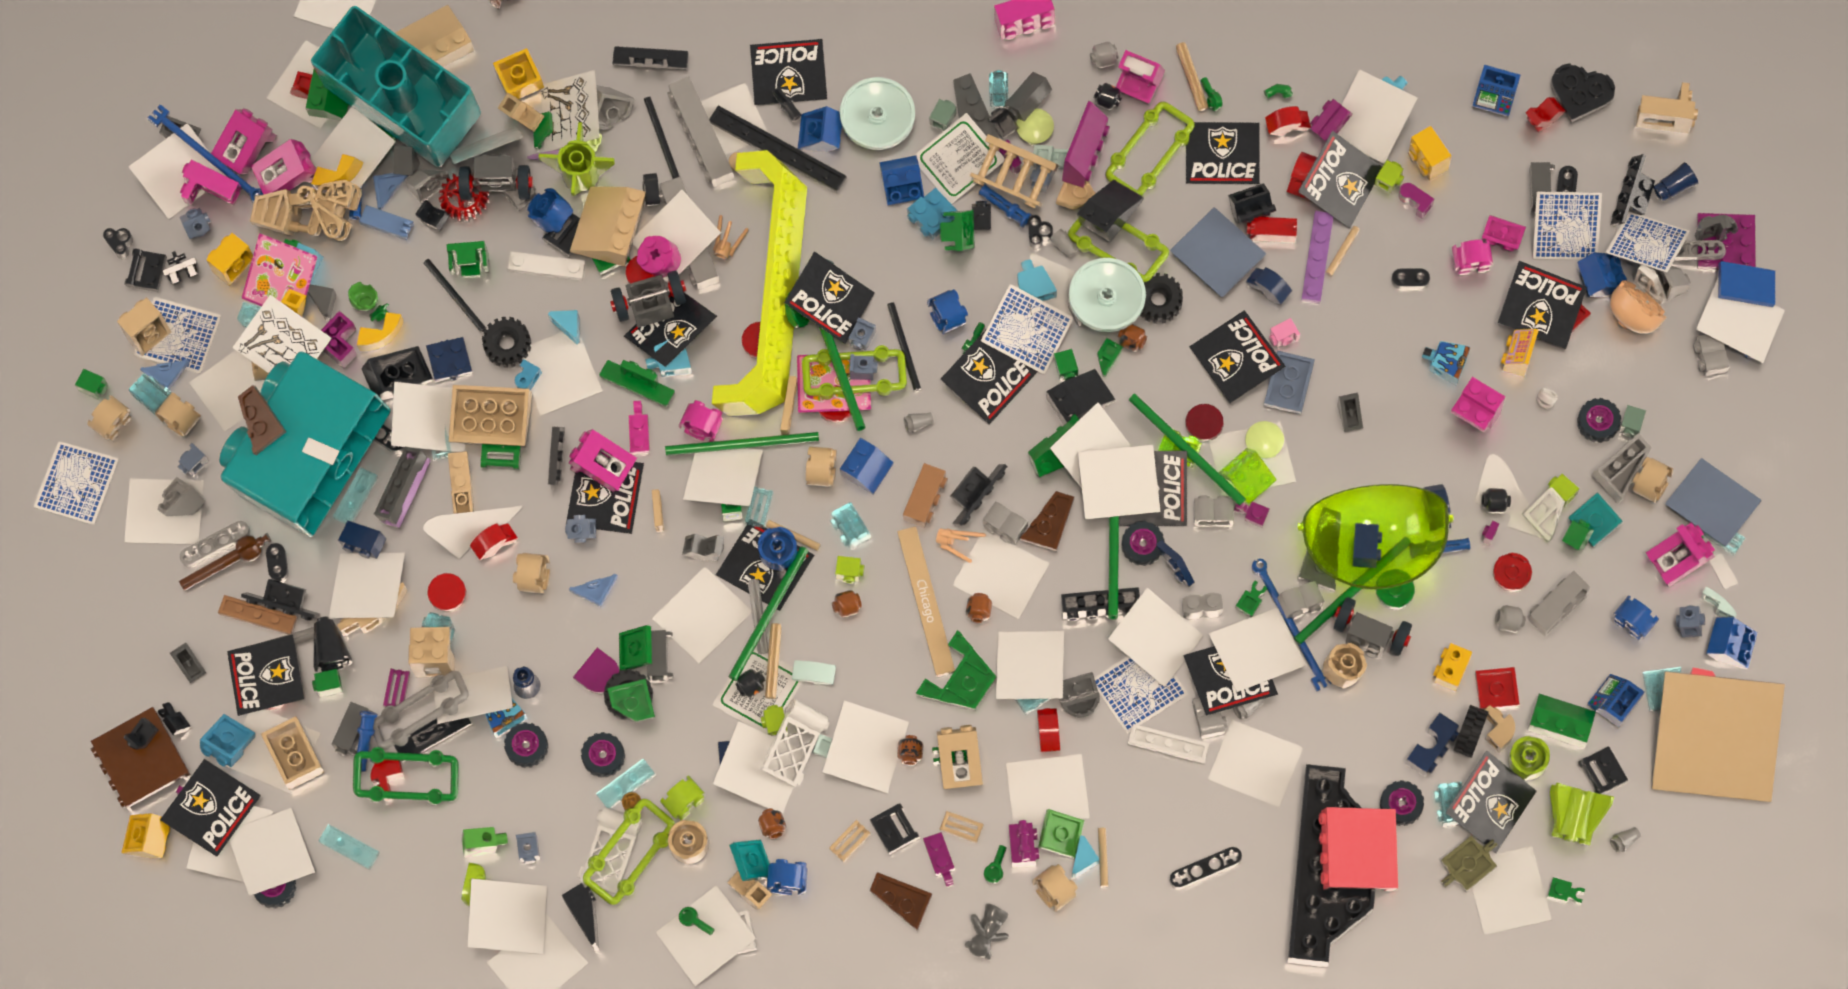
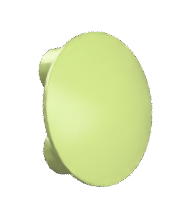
M1036 108L1025 121L1017 120L1019 136L1030 145L1046 141L1054 132L1052 117L1042 109Z
M1257 422L1246 433V446L1248 451L1257 457L1274 458L1283 447L1284 435L1281 429L1272 422Z

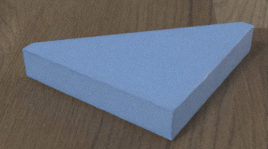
M389 173L373 176L379 210L383 209L409 175Z
M184 359L183 361L156 364V366L141 367L140 370L170 390L190 362Z
M613 574L609 577L599 578L579 586L570 587L569 592L601 607L618 575Z

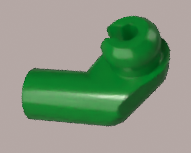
M1275 84L1264 90L1267 99L1278 93L1283 94L1284 98H1289L1293 95V92L1289 85Z

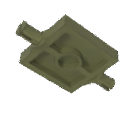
M1471 835L1441 860L1442 864L1447 868L1449 875L1440 882L1446 888L1455 880L1467 892L1497 868L1489 854L1491 850L1498 846L1497 843L1492 839L1483 846Z

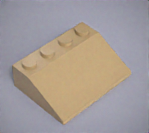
M448 5L395 32L442 67L474 51L472 41Z
M590 186L570 252L625 267L645 204L646 192L630 187Z
M453 385L448 442L525 446L531 412L532 392L530 389Z

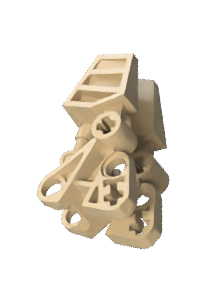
M340 180L324 183L319 186L318 190L309 186H301L297 193L294 194L285 189L256 196L250 222L252 225L285 235H293L294 232H305L318 236L323 228L324 233L328 237L334 238L337 241H343L348 237L352 224L343 218L346 208L354 211L358 209L362 190L354 183ZM330 187V188L326 191V194H325V193H322V191H323L324 188ZM313 208L309 224H301L302 209ZM344 229V231H345L344 236L341 237V238H338V237L340 236L342 230Z

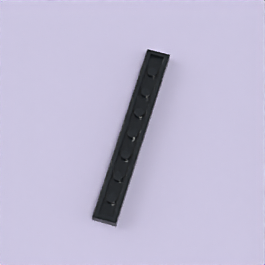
M719 105L709 119L712 125L760 151L768 150L783 164L838 193L847 179V176Z

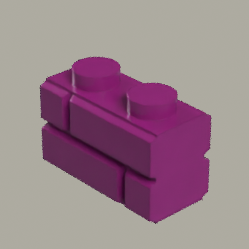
M1332 99V101L1328 100L1322 107L1324 111L1321 115H1316L1310 123L1312 125L1310 129L1325 141L1328 140L1332 131L1338 134L1353 115L1335 99Z

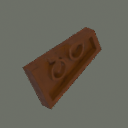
M252 385L238 396L243 418L246 420L248 428L247 433L252 442V451L254 455H257L286 433V430L256 386Z
M1056 491L1043 507L1040 514L1030 524L1027 531L1020 537V541L1057 552L1074 502V496Z
M878 872L870 888V892L918 931L932 898V893Z

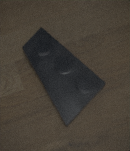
M552 427L548 484L558 485V481L562 480L560 465L564 457L562 448L565 441V427Z

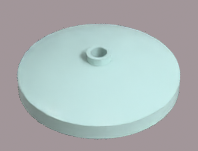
M882 77L867 78L854 84L844 95L840 106V121L846 135L857 145L871 150H884L898 145L909 135L915 121V106L908 91L899 83Z
M1099 258L1092 260L1079 268L1071 280L1069 303L1073 313L1084 325L1097 331L1115 332L1130 326L1140 316L1145 304L1146 291L1141 276L1132 266L1118 259Z

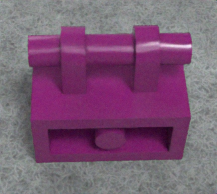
M1026 820L1018 821L1019 824H1009L1012 867L1036 866V860L1039 859V848L1034 847V840H1038L1037 828H1033L1032 823H1026Z

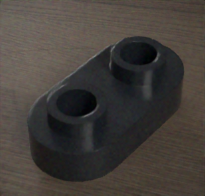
M1564 166L1560 169L1556 192H1576L1578 172L1574 167ZM1569 175L1571 178L1566 179L1564 176Z
M1422 268L1397 269L1393 272L1391 278L1393 286L1398 289H1423L1428 286L1430 281L1428 271ZM1403 275L1405 279L1400 280L1398 276ZM1422 275L1424 279L1420 280L1417 276Z
M273 543L266 549L268 573L272 580L281 582L289 574L286 551L281 544ZM274 550H279L276 555L272 554ZM276 568H281L279 573H275Z

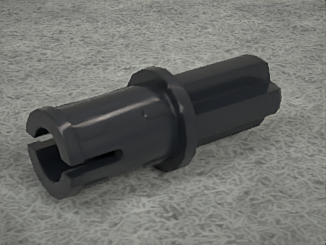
M780 87L772 91L773 96L781 105L780 109L786 112L792 122L797 121L802 114L794 106L793 100H789Z

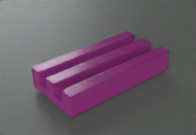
M390 668L383 707L396 706L401 676L405 677L399 703L405 700L410 671ZM394 675H397L392 702L389 704Z

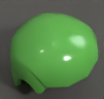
M357 282L351 285L348 290L349 302L356 310H371L378 302V293L371 284L364 285L362 282Z

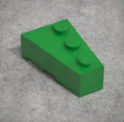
M1076 414L1064 426H1059L1056 429L1057 431L1049 438H1044L1028 451L1033 469L1039 477L1064 467L1050 447L1079 421Z

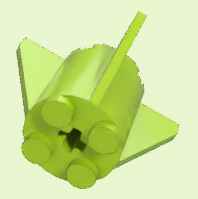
M578 122L576 140L568 142L567 145L559 150L558 155L539 154L538 156L540 161L562 175L566 187L571 189V196H576L581 191L589 190L590 186L595 187L599 177L615 164L614 158L595 156L593 148L583 139L582 122Z
M1557 782L1556 785H1551L1550 798L1554 819L1551 836L1563 839L1564 836L1565 841L1575 843L1579 840L1580 844L1590 846L1593 832L1612 806L1614 797L1584 791Z

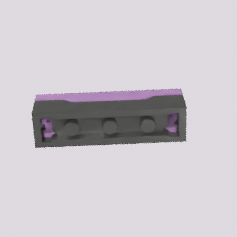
M405 446L374 512V515L382 523L400 528L431 461L421 450Z

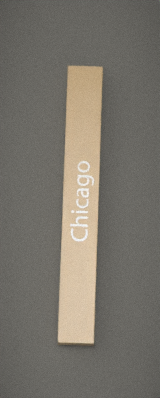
M915 526L897 531L936 677L954 673V664L917 528Z

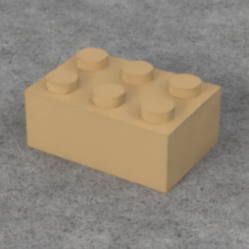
M147 297L144 300L138 301L133 309L123 313L117 321L127 340L141 356L171 333L162 314Z
M296 716L261 733L289 790L324 773Z

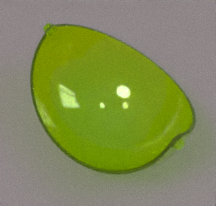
M1379 484L1343 490L1319 500L1306 511L1303 521L1298 523V531H1302L1306 548L1313 561L1321 570L1335 580L1362 589H1390L1418 579L1437 563L1445 549L1449 525L1454 523V517L1449 515L1448 506L1444 499L1434 492L1415 486ZM1355 523L1379 524L1378 532H1382V544H1378L1377 549H1381V561H1377L1376 568L1353 567Z

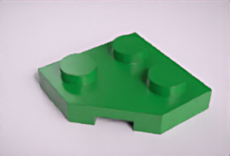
M646 679L607 688L611 707L634 722L655 718Z

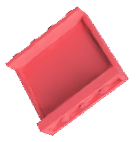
M1327 807L1321 810L1319 824L1322 825V832L1320 833L1319 841L1322 844L1320 863L1323 864V872L1321 873L1323 889L1360 888L1384 889V891L1398 889L1396 809Z

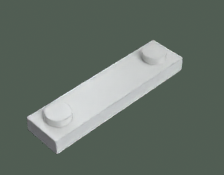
M510 251L507 270L508 272L583 281L586 262L584 260Z
M1136 724L1132 726L1128 741L1130 745L1203 764L1205 763L1209 743Z

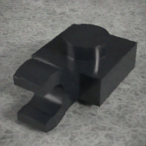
M170 702L162 704L163 708L158 710V714L164 718L162 721L172 735L188 731L191 726L182 713L175 712Z

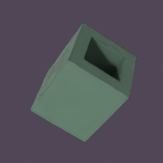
M939 99L929 117L930 125L942 131L950 127L957 114L954 103L949 100L943 101Z
M1627 405L1619 432L1631 438L1640 433L1646 410Z

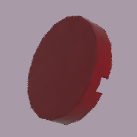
M1210 404L1194 406L1188 412L1185 419L1188 434L1201 442L1216 439L1224 427L1223 416L1220 410Z

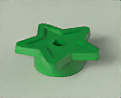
M389 304L379 305L369 315L370 320L379 322L384 319L386 312H388L386 308Z

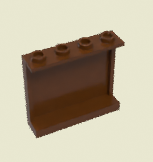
M154 707L91 740L93 747L90 749L96 759L100 758L102 764L99 766L104 775H109L111 780L108 783L112 790H117L119 797H117L118 802L122 808L126 807L129 812L132 810L131 806L182 778L185 781L191 778L189 770ZM145 717L159 731L146 748L136 750L131 748L123 737L125 734L131 733L140 719Z

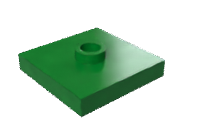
M644 625L619 633L620 671L652 664L651 626Z

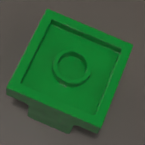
M973 210L943 212V216H954V220L951 222L940 223L941 241L955 242V245L945 246V250L964 251L975 248Z
M485 241L446 244L451 275L455 274L454 264L461 266L462 277L480 276V262H483L485 272H489V253Z

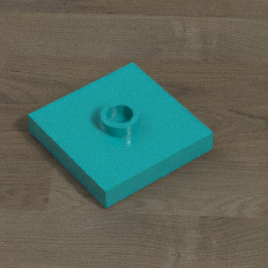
M1598 492L1568 517L1571 522L1583 519L1591 524L1589 527L1593 528L1594 531L1588 541L1593 547L1623 523L1622 519Z
M761 840L733 842L729 845L742 882L767 879L770 862Z

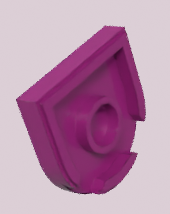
M597 647L576 672L573 679L592 693H604L607 681L612 675L619 673L620 670L615 660Z

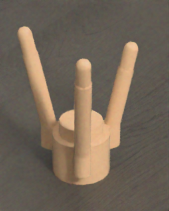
M719 215L717 229L720 232L722 227V215ZM729 221L723 240H720V235L715 240L714 255L722 259H728L729 256L733 257L734 251L749 230L748 228H745L731 248V243L727 242L732 222Z
M940 528L936 537V543L941 544L940 548L948 550L971 563V559L949 547V544L953 545L955 539L968 541L969 538L965 536L985 537L986 534Z

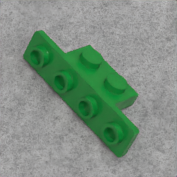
M623 359L621 365L607 360L599 374L601 378L664 407L669 405L675 394V390L658 383V375L653 370L643 369L633 361L628 362Z

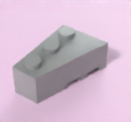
M1638 433L1591 475L1615 502L1619 503L1623 500L1625 493L1652 447Z
M1573 571L1557 585L1553 592L1550 591L1543 598L1544 601L1540 605L1536 604L1529 611L1531 614L1528 620L1546 636L1587 597L1590 586Z

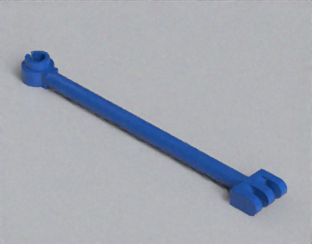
M159 104L157 107L162 112L161 114L157 110L152 112L157 119L151 115L147 117L156 127L161 123L227 177L238 182L241 188L248 193L252 203H254L256 195H263L260 188L255 189L170 121L167 118L170 112Z
M1261 558L1257 559V561L1254 560L1252 563L1253 573L1259 575L1263 580L1293 637H1295L1300 631L1292 618H1286L1278 600L1279 593L1268 575L1266 561ZM1257 562L1262 563L1263 567L1258 568L1256 566ZM1304 641L1301 645L1298 644L1315 675L1310 680L1315 690H1321L1318 682L1321 683L1323 688L1327 687L1326 677L1320 670L1306 642Z

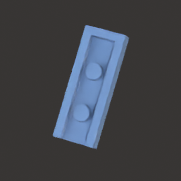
M366 205L359 220L361 225L404 240L408 239L409 232L414 225V222L368 205Z

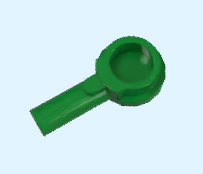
M1204 77L1201 79V83L1208 94V107L1213 111H1218L1223 105L1221 95L1215 89H1212L1208 78Z
M978 323L971 340L967 339L961 348L964 350L963 354L981 335L985 328L983 323Z
M999 845L994 862L985 868L984 878L987 882L994 884L1003 878L1001 863L1007 847Z
M685 907L680 911L679 921L682 925L687 927L695 925L711 936L715 929L700 920L694 908Z

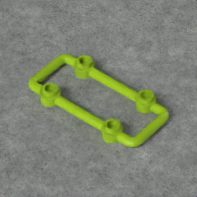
M1159 102L1154 109L1147 110L1144 113V122L1124 148L1111 156V164L1105 172L1106 178L1110 182L1113 179L1141 196L1147 189H1153L1156 186V177L1178 148L1189 143V134L1195 127L1193 119L1167 102ZM1164 109L1186 123L1187 126L1184 130H1178L1175 133L1174 143L1151 173H1145L1142 176V185L1136 190L1113 175L1116 169H1121L1125 166V157L1148 127L1158 123V114Z
M1077 219L1069 229L1068 236L1071 241L1077 244L1079 251L1084 253L1090 251L1100 258H1114L1094 246L1090 237H1079L1076 235V232L1082 226L1079 219ZM1125 223L1122 229L1144 241L1148 250H1159L1162 252L1145 275L1138 272L1134 263H1127L1139 273L1143 282H1147L1168 258L1169 249L1160 243L1159 237L1156 234L1147 235L1130 224Z
M880 345L874 351L839 353L841 360H850L851 354L855 356H874L878 362H885L889 357H897L899 383H891L887 379H881L877 384L851 386L853 393L877 392L881 396H887L891 391L904 389L907 384L905 355L899 349H888L886 346ZM821 349L817 354L807 355L803 358V389L807 395L820 396L822 399L829 400L836 394H843L841 387H834L830 383H823L819 388H811L810 362H818L822 366L829 365L832 361L827 349Z
M641 799L634 808L625 810L622 824L600 853L591 856L588 860V869L583 875V882L610 905L618 904L625 895L633 893L635 888L634 882L658 850L668 846V836L670 829L675 825L674 820L648 799ZM645 806L666 823L667 827L663 832H658L653 836L652 847L628 879L619 881L617 885L618 892L612 897L590 878L595 871H601L605 867L604 859L628 827L639 822L641 818L640 811Z

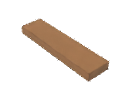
M224 595L218 610L219 615L287 635L293 633L298 619L295 615H288L261 605L250 604L244 600Z

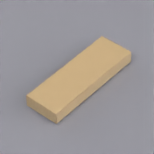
M789 376L780 428L781 435H789L798 385L796 376Z

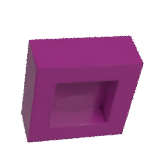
M1492 520L1490 526H1485L1482 533L1484 544L1490 546L1498 530L1499 523Z

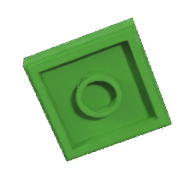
M1047 809L1038 848L1072 859L1076 858L1084 820Z

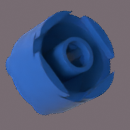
M547 188L544 190L545 193L542 195L538 193L529 203L527 209L529 211L528 217L544 232H559L563 228L565 221L573 213V209L555 189Z
M955 289L947 290L927 300L928 307L931 306L933 312H930L931 318L939 331L943 330L942 334L965 325V317L968 316V312L964 305L961 306Z
M784 527L769 528L761 534L758 540L760 559L770 569L785 570L797 555L796 539L792 532ZM781 547V550H774V548Z
M1629 595L1613 613L1614 623L1622 629L1624 627L1631 631L1629 634L1638 641L1640 638L1647 636L1659 621V618L1657 616L1653 618L1650 615L1652 611L1646 605L1635 598L1631 601V596Z
M777 859L776 863H770L768 865L766 889H771V893L780 895H792V892L798 891V895L805 894L808 872L807 863L795 862V864L788 863V860Z

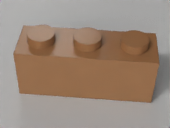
M926 463L923 464L904 510V521L923 528L926 527L927 523H931L934 515L932 512L933 507L938 506L941 495H939L941 488L945 489L948 481L945 470Z

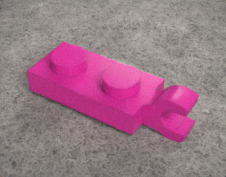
M633 401L634 415H629L630 454L650 453L648 414L642 415L641 401Z

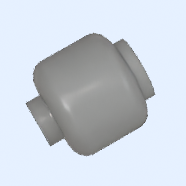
M1110 42L1094 45L1093 53H1090L1092 64L1096 63L1098 68L1114 65L1116 59H1119L1115 44L1112 45Z
M1505 605L1496 612L1495 623L1498 624L1500 630L1517 632L1525 625L1526 617L1519 607Z

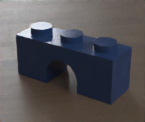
M1439 712L1427 732L1435 738L1436 745L1428 749L1417 744L1405 764L1424 777L1428 772L1432 774L1438 765L1435 763L1439 757L1443 758L1449 748L1446 746L1450 741L1454 742L1458 737L1459 725Z

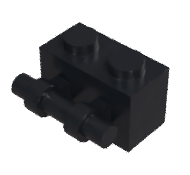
M1264 183L1228 195L1232 215L1238 223L1254 221V218L1266 217L1276 211L1275 205H1272L1270 192Z

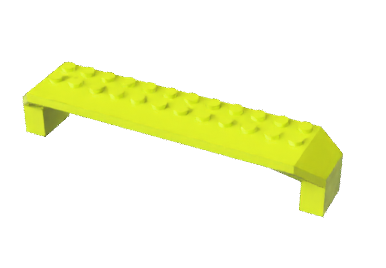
M768 150L737 153L735 171L751 184L773 183L774 191L757 364L738 384L713 386L712 405L728 416L761 414L784 403L789 380L794 327L787 319L784 302L799 278L807 186Z

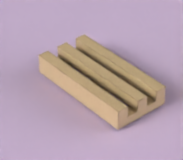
M658 489L652 490L656 532H663L661 494Z
M946 811L940 831L977 844L984 824ZM948 817L975 826L977 830L949 821ZM945 825H949L954 828L966 831L968 833L974 834L975 836L973 837L965 833L953 830L951 828L945 827Z
M856 820L829 849L841 861L845 862L871 833ZM856 827H858L859 829L838 850H836V848L850 835V833ZM863 832L864 835L842 856L841 853Z

